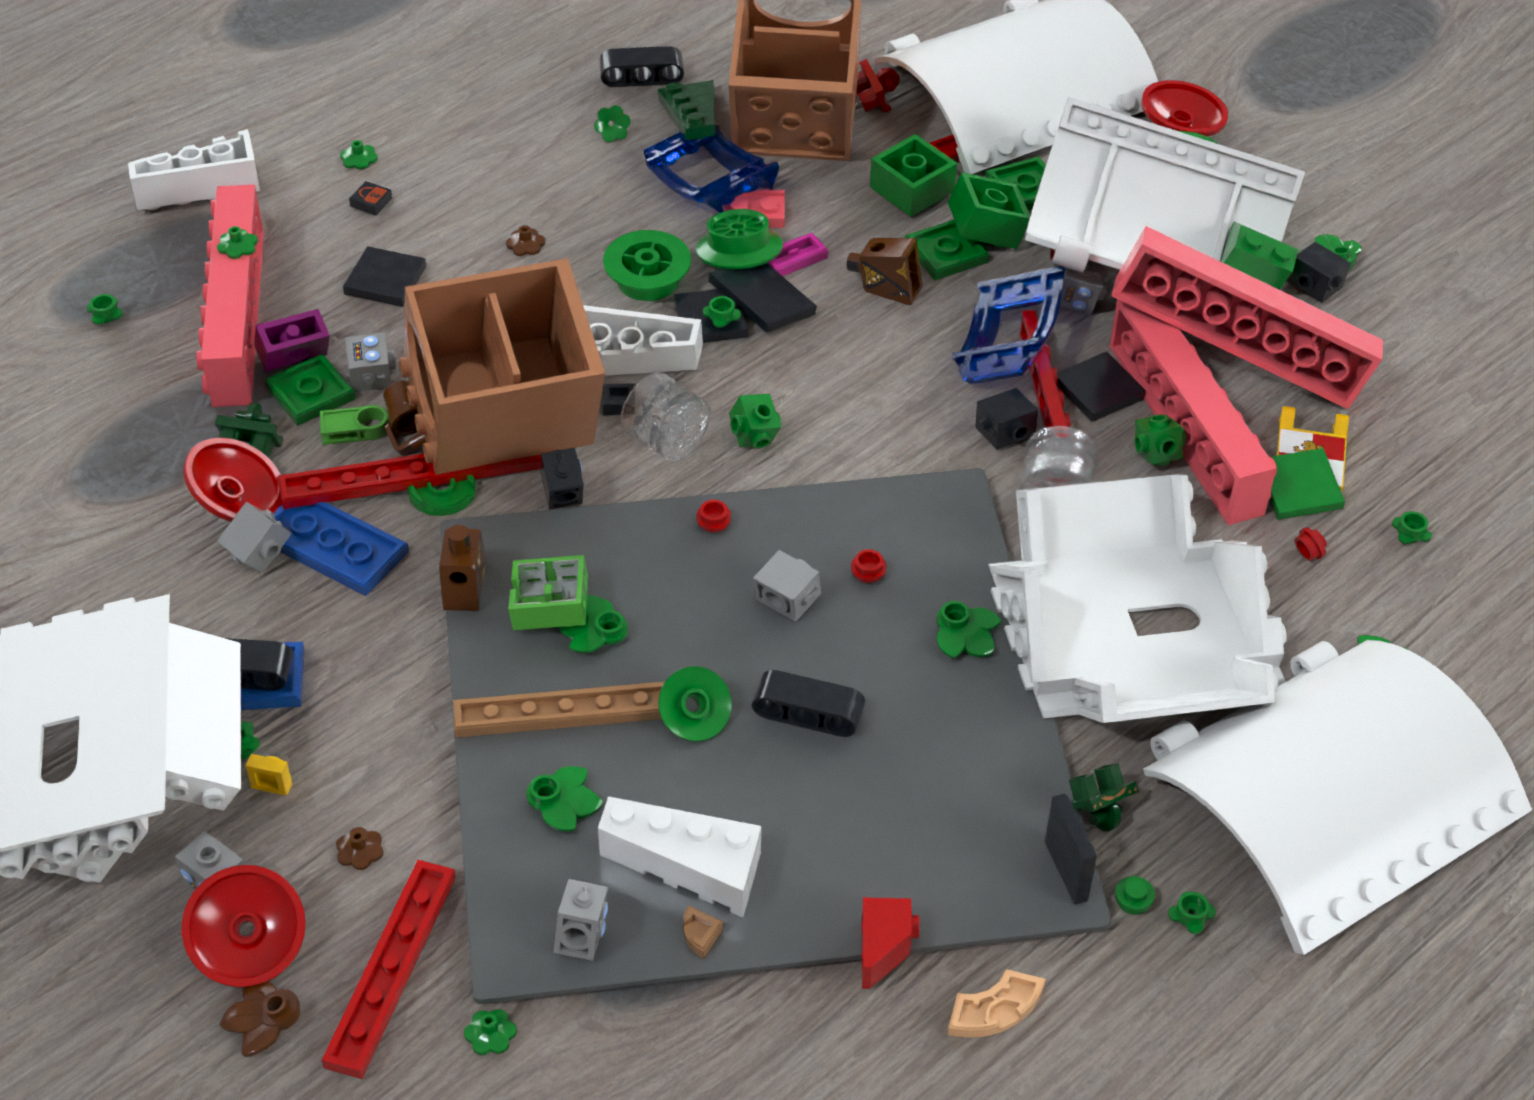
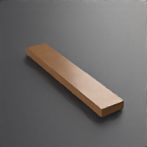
M664 682L453 700L455 738L659 720L661 716L658 708V698Z

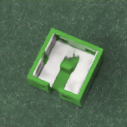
M584 555L513 561L511 576L513 589H510L508 607L513 630L585 625L588 573Z

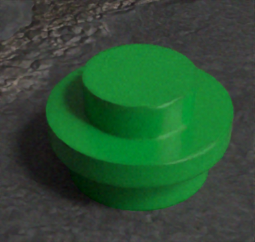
M1129 876L1123 878L1117 884L1115 899L1124 912L1138 915L1153 905L1155 891L1147 880L1137 876Z

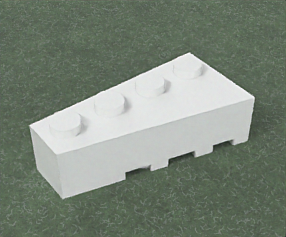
M248 129L238 132V138L226 141L224 136L212 139L213 145L197 148L194 144L183 147L174 156L165 152L129 162V174L137 210H154L161 206L173 204L186 205L193 201L216 199L217 186L255 184L256 192L260 191Z
M583 305L605 376L697 370L703 346L700 319Z
M608 797L598 826L601 856L644 875L650 872L663 878V882L676 889L682 886L698 893L699 899L714 904L716 901L730 907L731 913L744 917L761 855V826Z

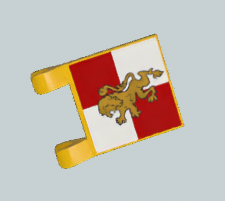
M1282 406L1278 423L1279 432L1276 456L1324 448L1342 492L1349 416L1336 414L1335 423L1332 426V434L1293 428L1296 408Z

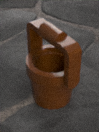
M405 380L391 384L383 394L389 415V423L384 427L393 448L400 455H407L412 451H416L423 447V443H426L424 434H417L401 445L396 434L406 436L417 432L415 414H418L416 405L410 406L406 387L410 386V383Z

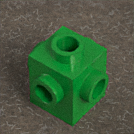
M770 394L740 395L729 412L731 431L736 435L739 447L764 448L772 443L781 429V417L775 410Z
M1166 414L1135 420V449L1138 454L1153 465H1168L1171 463V460L1183 458L1186 434L1183 427Z

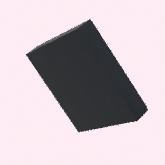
M367 246L343 285L344 294L403 307L405 304V287L416 285L426 268V259Z
M717 289L674 294V304L678 317L701 320L703 343L748 337V329L742 311L740 319L732 320L724 327L714 326L713 321L703 315V308L709 306V302L713 298L724 296Z
M1107 351L1057 372V387L1091 422L1140 401L1145 397L1146 390Z
M1064 793L1052 797L1045 844L1074 905L1088 901L1097 854L1069 797Z

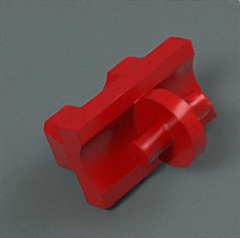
M867 58L860 61L859 64L862 71L858 72L856 95H858L865 112L878 106L881 107L883 113L892 110L885 97V92H893L899 84L900 78L897 71L893 68H881L876 75Z

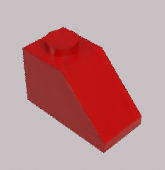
M863 897L861 917L862 989L872 988L910 955L911 939H919V915L912 914L911 898Z

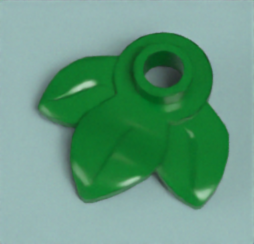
M1321 234L1315 237L1314 242L1319 243L1350 262L1349 271L1353 269V264L1357 261V255L1362 251V247L1358 242L1354 240L1342 242L1339 237L1330 234Z
M587 595L585 625L558 627L564 636L572 639L569 646L570 650L579 653L596 651L604 644L619 643L628 634L627 621L619 612L614 611L611 602L593 595Z
M960 601L945 603L938 611L936 619L937 625L940 628L936 640L941 651L953 659L958 657L963 651L975 657L992 655L994 652V641L989 631L999 626L1001 619L994 612L986 608L969 609L966 604Z
M577 766L560 768L553 775L544 774L537 776L532 780L526 791L528 804L533 809L541 811L544 822L551 828L563 832L575 831L577 818L593 815L603 806V801L596 793L583 786L588 770Z

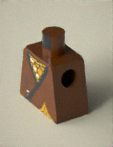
M872 238L861 254L851 252L848 255L847 270L861 273L863 288L868 293L911 305L923 287L916 238Z
M458 524L444 530L439 562L443 610L479 611L486 565L482 533L479 529H468L466 526ZM459 572L466 575V582L457 583L456 579H459Z

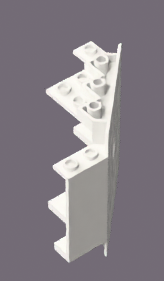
M1174 474L1016 490L1022 560L988 564L996 587L991 588V593L998 613L1002 612L1004 617L1008 618L1010 625H1005L1004 627L1011 650L1016 651L1017 655L1022 658L1024 664L1018 665L1019 673L1025 690L1034 691L1043 719L1081 715L1102 723L1275 702V692L1278 686L1286 682L1279 667L1284 655L1283 644L1286 642V629L1281 622V617L1267 615V609L1270 606V596L1264 581V573L1267 571L1266 556L1262 552V546L1247 545V542L1243 541L1223 542L1222 539L1193 542V536L1196 533V523L1194 517L1191 516L1190 502L1193 499V487L1191 482L1188 481V475ZM1184 607L1193 611L1199 618V626L1192 630L1137 636L1128 612Z
M170 594L135 602L133 597L104 604V609L85 615L83 610L53 616L51 623L33 627L31 622L1 629L0 875L6 878L23 879L30 868H35L45 873H57L75 877L86 882L94 881L100 883L123 852L132 854L147 834L148 817L163 813L165 810V796L169 799L182 800L202 805L206 808L224 811L241 789L240 643L169 623ZM79 720L77 765L74 772L67 779L59 783L49 784L43 782L41 769L44 728Z

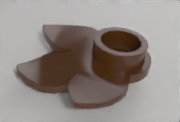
M270 982L246 987L243 989L244 1001L237 1002L227 1009L220 1021V1026L226 1031L243 1034L242 1055L244 1057L252 1056L269 1048L276 1042L281 1030L288 1029L296 1023L300 1016V1002L292 991L288 989L277 990Z

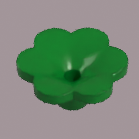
M613 105L609 109L605 107L599 109L597 112L598 119L594 123L595 131L601 133L603 140L606 142H612L615 138L619 140L624 139L627 136V127L631 123L630 117L627 114H623L622 108L618 105ZM609 121L613 122L612 126H609Z
M360 140L352 141L349 148L340 153L343 166L346 168L355 167L356 169L364 170L369 167V164L375 163L378 159L374 147L371 145L363 146V142Z
M233 226L228 229V233L220 236V243L217 245L218 252L220 254H227L230 259H238L242 255H251L255 252V245L258 243L257 236L248 234L246 230L238 226Z
M495 1009L491 1012L484 1010L476 1012L472 1016V1023L464 1029L465 1040L472 1043L473 1051L478 1055H486L489 1052L495 1054L504 1053L509 1047V1040H512L517 1033L516 1025L508 1020L507 1013L501 1009Z

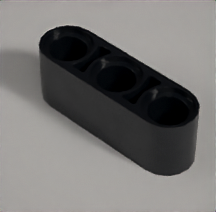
M672 46L608 49L600 55L601 80L609 87L654 86L678 83L684 77L682 53L678 48Z
M224 638L240 643V689L275 691L286 686L293 657V651L289 646L276 641Z
M768 670L762 675L751 706L757 715L768 720L835 736L849 737L856 732L866 700L861 692L851 687L783 671Z

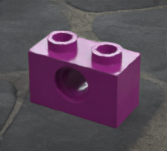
M314 309L256 325L254 347L265 372L307 361L320 354L327 355L330 334L319 309Z

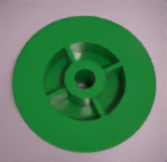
M735 209L718 213L708 220L706 224L707 235L702 237L697 243L696 254L701 261L714 267L744 269L756 267L773 260L781 253L783 243L778 234L769 230V220L763 213L748 209Z
M638 230L626 233L608 245L603 255V266L607 275L617 283L618 288L623 294L635 300L655 301L665 298L675 291L679 281L685 277L690 269L691 254L687 245L670 233L658 230Z

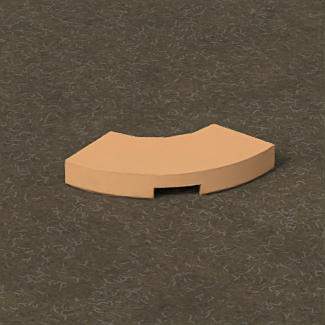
M1006 969L1001 980L987 991L976 994L957 993L947 1035L977 1038L991 1036L1012 1028L1026 1018L1034 1009L1042 995L1045 979Z

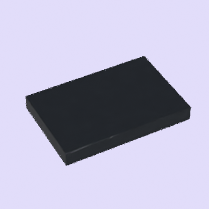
M768 263L751 268H721L709 272L708 282L725 297L731 298L735 306L766 333L808 318L816 313L817 305Z

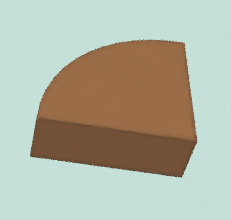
M688 905L684 913V938L688 947L697 956L704 959L723 931V921Z

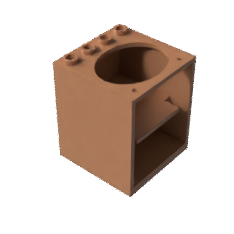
M738 0L728 85L732 154L850 161L861 45L862 0H850V8L842 15L833 19L816 22H802L780 18L762 9L755 0Z
M568 258L405 287L404 355L399 358V368L402 377H408L410 386L406 388L410 406L416 405L418 414H415L416 429L419 435L424 434L426 443H423L424 457L427 464H433L436 475L540 455L541 453L594 444L605 371Z

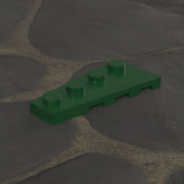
M714 80L685 85L671 83L666 85V88L658 89L660 103L686 140L715 136Z

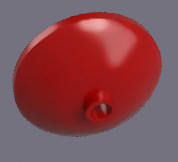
M1165 80L1153 83L1144 90L1141 98V107L1153 124L1175 131L1194 132L1209 137L1222 131L1229 117L1226 105L1218 96L1199 85L1185 81Z
M230 438L207 439L196 444L184 461L183 476L188 490L204 509L221 519L232 522L246 501L262 511L268 509L272 513H275L282 504L277 476L281 475L266 455L247 443Z
M232 866L209 876L190 896L182 917L181 932L183 945L191 962L207 978L229 987H251L271 981L292 964L304 941L306 917L303 904L296 890L281 875L261 866ZM245 923L254 925V932L248 937L240 935V927Z

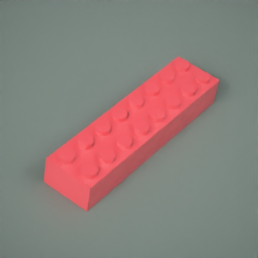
M255 184L217 186L216 199H211L210 203L211 215L214 220H209V235L212 240L207 241V256L210 262H205V277L208 283H203V299L206 305H201V321L204 327L199 328L198 331L199 344L202 350H197L196 361L198 370H204L202 375L203 393L209 394L212 407L250 405L253 399L256 356L254 338L255 328L258 325L264 229ZM238 226L246 230L248 234L256 235L258 243L255 245V252L253 254L242 255L238 259H230L227 254H220L218 252L217 245L220 243V236L228 233L229 228Z
M1145 226L1115 279L1112 297L1346 409H1349L1382 361L1383 339L1148 226Z
M1117 299L1109 347L1122 367L1146 390L1144 400L1154 415L1166 414L1183 427L1186 434L1183 458L1226 523L1231 525L1264 516L1268 501L1271 498L1274 477L1277 474L1273 458L1266 454L1260 445L1257 435L1250 431L1240 411L1236 410L1231 404L1226 391L1217 384L1210 368L1203 364L1197 355L1195 347L1189 344L1182 334V330Z

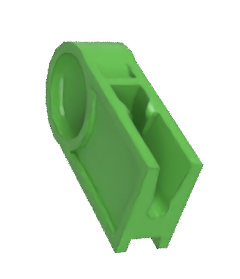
M369 405L320 411L323 445L377 440L387 434L384 426L389 423L386 410L380 406ZM371 419L382 421L375 426L362 425V423Z

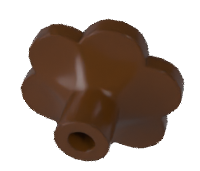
M523 225L518 230L513 231L511 237L506 240L507 248L513 250V253L517 256H524L526 254L536 255L540 252V247L545 245L544 236L539 235L537 230L531 229L527 225Z
M356 827L348 835L339 837L336 842V847L339 851L337 855L339 863L343 866L352 865L357 870H364L370 866L371 862L380 860L383 857L380 833L377 831L367 832L362 827Z

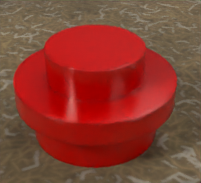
M715 499L708 500L698 509L696 521L703 530L709 532L722 531L731 522V512L724 502Z
M1304 527L1299 531V536L1294 539V542L1300 554L1308 561H1312L1315 558H1323L1326 555L1325 547L1327 546L1323 535L1318 530H1311L1308 527Z
M865 549L857 553L856 557L852 560L851 572L856 579L862 582H876L884 577L886 562L879 552Z

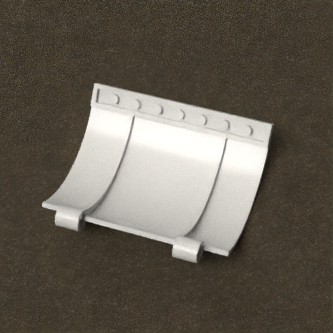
M1010 0L1004 3L1003 15L921 43L915 34L889 41L885 44V55L873 59L874 65L889 62L893 67L901 66L925 86L940 107L958 145L956 151L964 173L968 174L983 171L1053 145L1068 97L1132 116L1143 112L1141 107L1143 92L1149 85L1158 82L1152 63L1138 36L1125 18L1105 0H1044L1041 2L1038 0Z
M1068 97L1036 195L1025 240L1055 249L1052 263L1083 273L1089 260L1120 270L1145 226H1148L1221 262L1231 225L1234 221L1282 242L1305 172Z
M1366 640L1339 656L1336 649L1330 643L1321 641L1291 659L1290 666L1295 677L1278 686L1275 692L1274 703L1243 706L1199 732L1190 722L1182 720L1152 737L1150 741L1152 752L1158 761L1143 769L1145 776L1167 781L1192 795L1232 832L1257 865L1274 894L1283 913V916L1280 917L1294 952L1305 955L1532 811L1508 752L1489 721L1474 702L1436 666L1419 655L1391 643Z

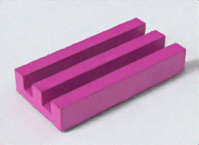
M809 233L784 243L781 253L767 263L782 276L827 259L828 249L813 233Z

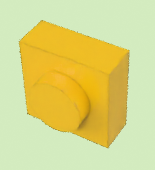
M251 754L245 765L251 788L287 796L292 786L287 761H283L275 756L265 757Z

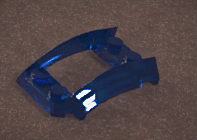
M716 124L715 136L686 140L681 132H678L643 150L646 166L664 184L693 204L715 213L724 212L722 205L730 204L735 201V197L743 193L755 191L758 187L772 191L779 171L778 162L774 161L770 164H765L764 158L750 154L730 141L720 131L719 125ZM703 146L730 173L700 188L685 181L667 166L675 164L677 162L676 159L684 155L698 152L700 147Z
M1063 266L978 282L977 288L980 290L979 303L974 305L972 322L967 338L961 350L952 354V359L956 362L959 368L958 371L965 382L977 384L1023 376L1026 370L1036 361L1047 344L1058 316L1065 268ZM1043 304L1037 327L1031 339L993 345L999 329L1001 312Z

